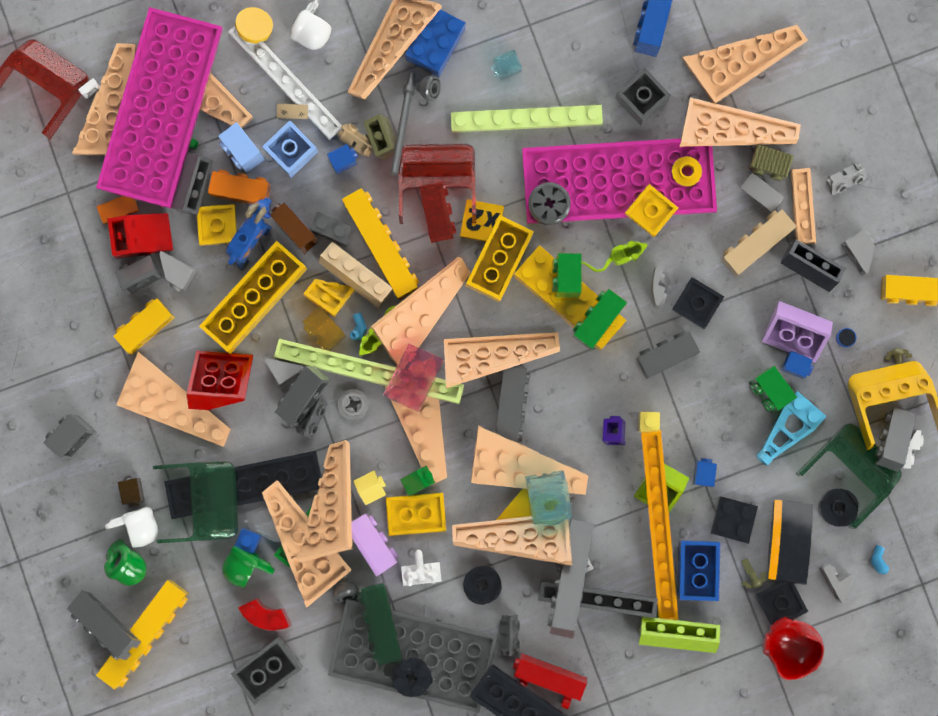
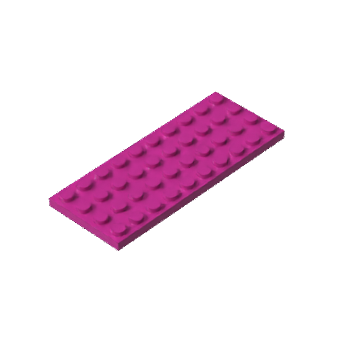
M149 7L96 186L97 189L171 209L223 31L222 26Z
M681 138L522 148L527 224H539L530 214L528 207L529 197L537 186L548 182L561 185L570 196L571 206L569 213L561 222L629 218L624 213L648 184L678 207L673 215L716 213L717 202L712 146L680 147ZM685 156L692 157L700 163L702 176L696 184L682 186L674 180L672 167L679 158ZM689 166L682 168L683 175H692L693 171ZM547 199L546 204L544 205L545 207L549 206L551 209L553 208L552 205L555 203L554 201L550 202L549 199Z

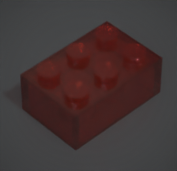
M442 181L419 185L430 242L454 239L453 234H456L454 221L450 222L449 215H452L451 204L446 203L445 196H449L447 185L442 184Z

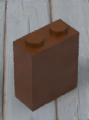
M285 202L277 204L271 210V218L304 255L318 243L314 234Z

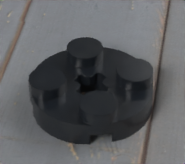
M831 489L822 496L818 506L820 515L826 523L834 527H845L856 520L859 502L856 496L848 490ZM836 503L844 505L841 513L835 511Z
M489 566L474 567L469 570L463 581L466 596L475 604H489L496 600L501 593V578ZM482 580H486V585H488V588H483L482 591L479 590V585H477V582H482Z
M409 657L403 659L393 670V685L403 696H421L430 686V669L425 661L420 658ZM415 672V676L418 678L411 683L406 675Z

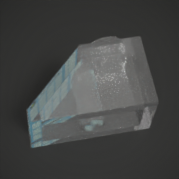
M267 505L245 513L246 518L244 520L248 529L251 528L252 532L275 542H281Z

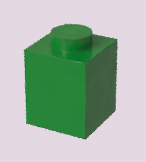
M427 466L400 479L408 496L435 483L433 475Z

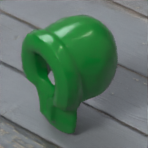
M122 539L112 543L106 553L107 561L104 564L106 576L109 579L117 580L122 585L133 586L140 583L147 571L146 562L138 552L131 550ZM121 555V560L115 567V561Z
M233 546L223 563L222 573L224 578L231 584L245 588L255 567L269 574H273L275 569L271 566V563L261 559L256 552L252 554L237 546Z

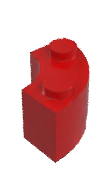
M259 598L238 607L243 617L258 628L275 631L292 626L285 608H269Z

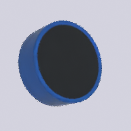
M849 328L841 329L836 335L838 345L843 348L853 346L857 339L855 332Z

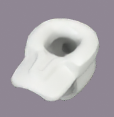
M318 0L310 2L306 10L300 12L290 32L293 41L310 50L322 48L328 41L332 30L326 21L314 15L319 5L317 3Z
M150 507L127 512L122 517L112 519L105 525L106 529L125 524L132 547L148 545L158 535V526Z

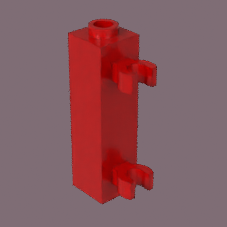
M521 653L519 659H515L512 667L515 670L514 677L519 678V682L525 687L530 682L564 695L561 707L567 710L572 699L581 701L587 685V677Z

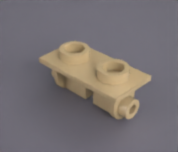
M345 124L340 127L343 130H340L337 135L340 137L339 140L350 147L355 141L354 150L363 156L369 157L371 155L373 147L368 135L358 132L359 129L352 124Z

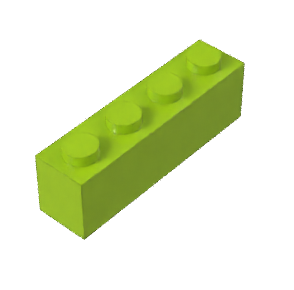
M642 617L639 626L638 645L716 653L720 644V625Z

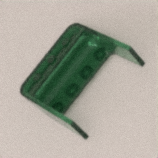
M851 423L843 425L795 473L797 476H803L826 452L830 451L876 495L870 504L857 516L856 520L848 525L850 529H856L890 495L902 476L901 470L897 472L876 464L877 457L875 453L878 446L874 444L871 450H867L861 430Z
M196 462L153 466L154 470L188 468L191 481L192 536L188 538L159 539L157 544L231 539L237 535L235 467L231 462Z

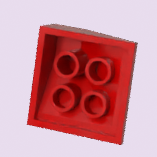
M196 351L186 393L188 409L211 410L245 401L254 356L250 354Z

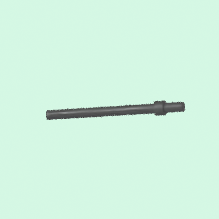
M414 72L408 73L407 83L403 89L404 100L390 172L392 176H398L411 98L415 92L414 81L416 74Z

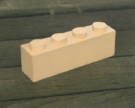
M783 209L778 213L776 210L766 217L768 221L765 224L760 222L752 229L754 233L749 237L745 234L737 241L739 243L737 247L733 248L731 246L723 253L724 257L721 261L735 277L797 227Z
M331 242L320 255L319 264L349 287L351 286L354 291L378 309L390 297L393 289L390 285L335 243Z

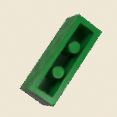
M610 289L606 293L602 290L596 298L598 301L597 305L594 308L590 306L584 314L587 318L583 323L579 321L572 330L575 332L573 338L589 350L594 348L628 303Z

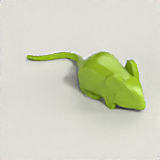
M629 241L628 244L616 246L611 250V256L601 269H596L583 261L582 264L594 272H602L607 269L611 262L616 266L623 265L631 260L635 262L648 245L646 243Z
M391 306V307H389V308L385 311V314H384V315H386L389 311H391V310H392L394 307H396V306ZM370 328L366 336L362 337L359 350L360 356L376 352L382 344L372 328Z

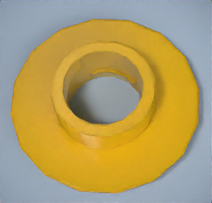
M685 156L675 161L672 167V175L678 184L692 186L700 180L702 168L696 159ZM684 166H689L692 169L693 173L691 176L683 175L682 168Z

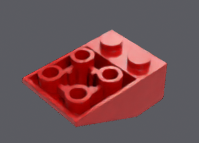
M168 213L124 215L107 218L112 256L116 259L160 253L161 251H174Z

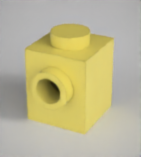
M660 412L638 413V432L660 430Z
M375 471L354 480L357 491L365 505L386 495L383 489L386 484L382 476L377 477Z

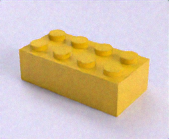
M499 215L465 286L500 302L534 231Z

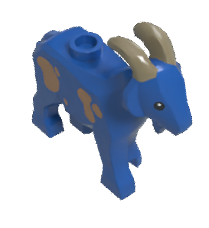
M269 198L249 205L245 213V217L248 219L244 221L227 246L226 254L229 256V265L237 261V267L240 270H244L250 262L247 259L250 251L255 247L262 235L267 236L272 227L264 223L263 218L271 217L269 209L272 201Z

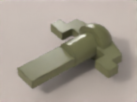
M897 347L888 351L887 356H884L885 360H891L890 356H894L895 365L903 363L902 355L906 354V358H911L912 353L909 354V350Z
M748 558L742 560L741 562L751 580L749 584L747 580L742 582V586H746L747 589L759 588L766 580V571L760 573L761 578L758 579Z

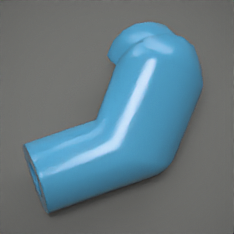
M361 312L352 316L356 326L350 332V338L354 341L361 340L367 330Z
M876 545L871 557V564L877 573L887 574L889 566L886 565L882 558L885 548Z

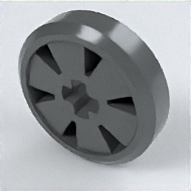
M552 182L537 186L532 191L528 202L532 217L544 225H555L563 221L568 215L571 206L568 192L561 185ZM547 199H549L550 202L554 201L555 204L552 205L553 208L550 209L549 206L545 207L544 204H546Z

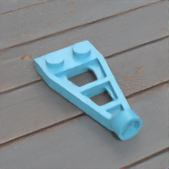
M798 391L795 392L797 398L782 408L761 451L756 455L757 459L766 466L775 457L813 432L826 418L825 414ZM791 414H794L803 422V427L796 433H790L785 428V422ZM779 431L788 437V441L781 447L773 443V439Z

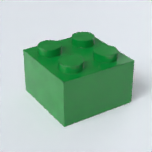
M558 253L557 258H554L552 262V273H556V278H553L552 292H556V297L579 298L582 285V253Z
M775 365L749 381L752 392L756 396H760L763 400L761 402L762 406L766 411L770 410L771 413L779 411L797 398Z

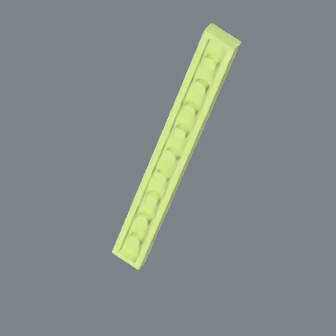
M279 339L274 354L275 359L303 366H315L319 370L460 404L464 384L446 388V380L283 339Z

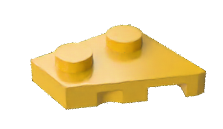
M314 279L303 296L335 317L354 293V289L351 286L340 285L336 282Z

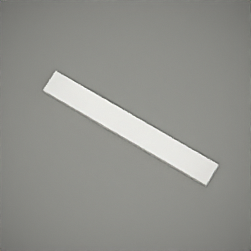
M235 26L228 31L233 39L295 104L308 105V118L329 141L335 138L340 130H343L340 128L342 125L263 41L256 44L244 41L239 37Z

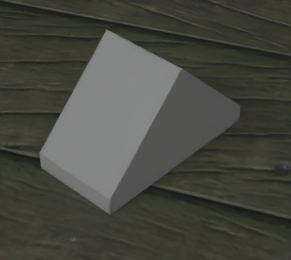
M269 358L265 359V363L281 386L297 377L299 371L304 367Z

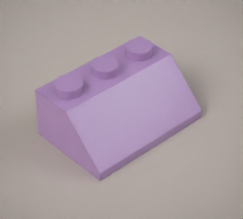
M779 301L770 318L762 342L786 352L792 351L813 359L812 362L816 363L831 336L833 322Z
M366 513L351 522L352 539L375 575L378 576L398 563L396 559L399 556L393 547L389 549L386 542L388 539L383 531L378 532L375 527L378 524L372 515L368 516Z

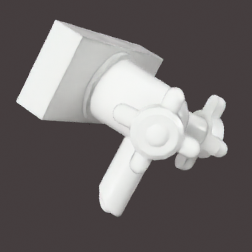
M421 550L415 551L416 565L401 566L403 586L442 582L440 562L424 564Z

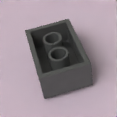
M279 636L233 671L231 675L253 705H255L304 666L283 638Z

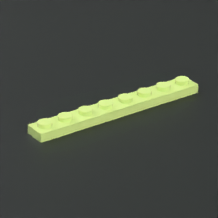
M602 105L451 112L452 133L603 124Z

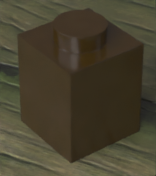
M140 478L118 482L122 505L128 504V508L139 506V502L145 501Z

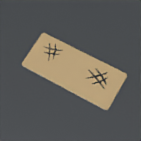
M277 104V118L308 119V105Z

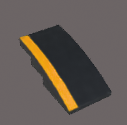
M774 500L768 548L767 580L807 584L813 504Z

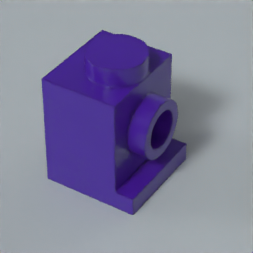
M610 416V419L604 418L602 441L606 445L626 444V422L620 416ZM618 428V433L613 434V430Z

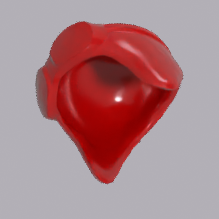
M783 617L774 622L769 632L765 634L762 652L774 665L780 678L784 680H797L811 674L821 665L824 656V644L817 630L811 625Z

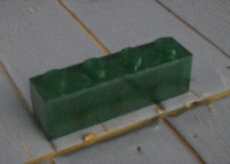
M385 582L362 587L361 592L358 594L360 603L364 604L366 609L363 612L365 623H369L370 630L367 633L369 641L374 643L375 650H372L374 662L378 661L380 666L402 660Z

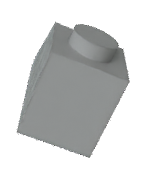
M865 229L841 244L861 276L870 270L875 247L872 235L866 232Z
M161 251L159 255L165 278L171 283L169 287L178 292L181 289L186 292L197 271Z

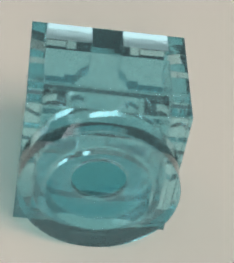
M564 470L555 471L551 474L543 473L541 476H525L533 525L541 523L556 525L565 519L572 518L568 484Z

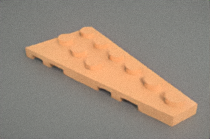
M393 0L355 75L348 93L365 100L442 6L437 2L429 0Z
M794 25L766 35H759L755 38L741 40L709 51H702L695 55H688L682 57V60L710 100L716 104L808 40L800 28Z
M116 44L108 63L109 66L106 74L101 80L102 84L95 95L86 117L84 128L78 137V143L73 149V155H106L137 50L136 44Z
M457 257L371 326L397 368L405 369L471 272L462 258Z
M347 440L331 444L328 447L323 465L325 470L323 477L319 479V491L314 496L307 521L309 525L307 533L301 541L303 547L301 553L297 555L296 560L299 562L352 549L350 443Z
M277 480L264 490L262 494L307 608L352 569L339 553L303 562L296 560L298 553H301L303 547L301 543L302 538L306 536L309 526L307 524L308 516Z
M568 512L452 525L454 546L572 565Z

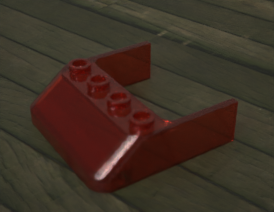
M30 39L11 52L0 67V89L13 70H16L61 101V105L42 131V134L51 140L82 94L78 89L89 82L90 79L84 71L39 41Z
M408 144L403 146L399 166L400 224H403L404 191L406 189L429 188L470 189L472 192V223H476L475 150L471 145Z

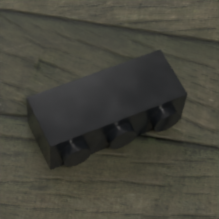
M797 239L786 250L780 262L828 292L840 282L846 269Z

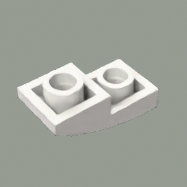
M921 430L912 432L906 463L902 469H911V465L914 464L915 460L912 450H920V447L923 446L924 437L921 435Z

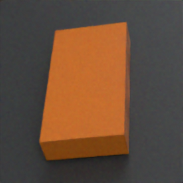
M125 196L96 206L104 225L108 224L107 218L131 215L140 211L136 200Z

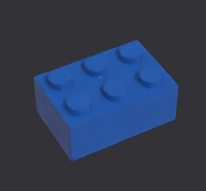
M644 0L642 10L645 11L641 12L633 45L636 46L635 52L657 57L661 48L672 0Z
M440 9L408 48L405 54L406 61L440 77L466 29V22Z
M678 540L677 599L719 601L720 542Z

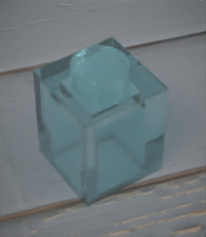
M515 50L498 56L493 60L492 70L495 76L499 75L500 80L522 71V66Z

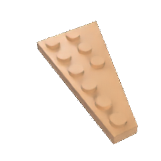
M210 73L200 110L230 126L237 122L243 128L253 119V116Z
M690 98L680 147L797 144L801 124Z
M558 332L444 339L446 388L560 352Z
M140 352L137 353L116 404L117 406L222 447L225 446L231 431L226 424L209 410L188 409L187 392Z
M435 357L407 369L408 371L437 378ZM385 386L421 468L428 467L435 483L446 479L447 470L439 399Z
M478 425L471 483L586 495L587 474Z

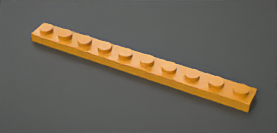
M661 430L642 431L658 615L660 619L679 621Z

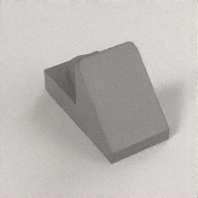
M824 564L819 567L837 602H845L853 575L847 574L837 579L839 574L834 566Z

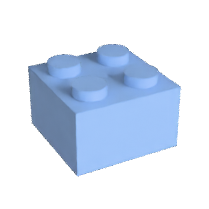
M291 121L285 124L262 146L265 152L291 178L318 153L316 146Z
M237 122L219 135L221 139L219 144L228 156L233 155L231 160L240 171L244 169L248 173L265 160Z

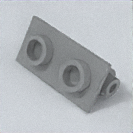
M855 163L843 170L846 176H843L840 171L829 176L826 184L828 187L831 186V194L842 193L848 187L862 183L866 179V167L863 168L861 164L857 165Z

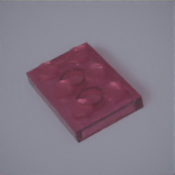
M408 344L383 396L416 412H420L444 359Z

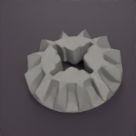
M357 389L345 391L338 401L340 413L350 420L363 417L369 407L367 396ZM349 397H351L355 402L361 401L357 405L358 412H356L353 408L346 409V407H348V405L351 404Z

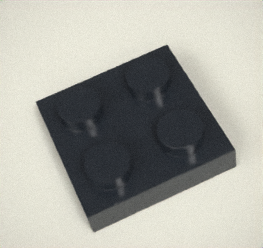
M691 277L673 306L672 311L700 328L705 329L725 296Z
M720 496L710 534L749 544L758 506Z
M777 582L755 594L771 625L783 617L794 620L809 612L794 583Z

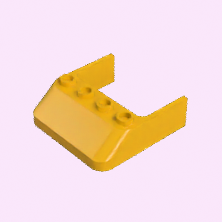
M911 361L857 373L848 380L847 386L867 450H871L875 444L865 409L869 406L926 394L938 431V396L932 379L919 362Z

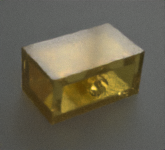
M320 306L302 321L306 325L303 329L310 336L314 334L319 339L316 343L323 350L327 348L331 351L346 337V334Z

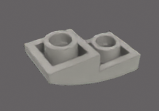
M753 173L740 187L741 190L770 212H773L784 199L780 193Z
M656 265L654 268L651 284L652 302L656 308L660 304H664L667 296L664 293L665 287L659 286V283H663L666 274L663 273L664 267Z

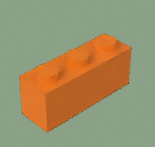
M221 169L218 172L212 171L208 194L211 197L245 204H254L259 200L269 197L271 185L269 182H266L267 179L256 177L251 179L248 178V175L237 173V176L231 175L229 171Z

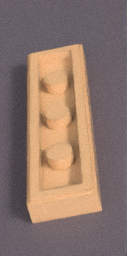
M810 168L791 169L794 224L797 226L795 228V239L805 245L816 244Z

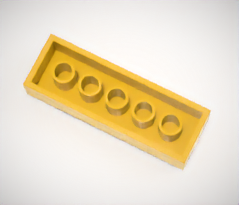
M276 241L199 327L231 354L307 270L306 266Z
M539 245L514 273V278L574 329L579 321L583 323L587 318L584 314L589 307L592 306L594 308L597 305L598 301L596 298L598 295L582 282L579 298L556 297V292H552L553 278H556V273H552L554 257ZM618 314L594 347L601 351L627 320Z

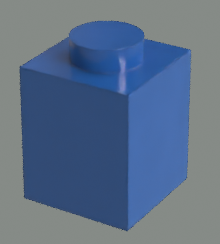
M348 144L327 154L336 174L357 165L355 159L358 156L354 148H349Z
M790 351L787 353L781 371L804 379L807 375L810 376L814 365H811L813 359Z
M701 458V461L695 462L693 485L715 486L717 464L712 463V459Z
M242 528L235 547L237 546L253 554L257 551L262 536L252 530Z

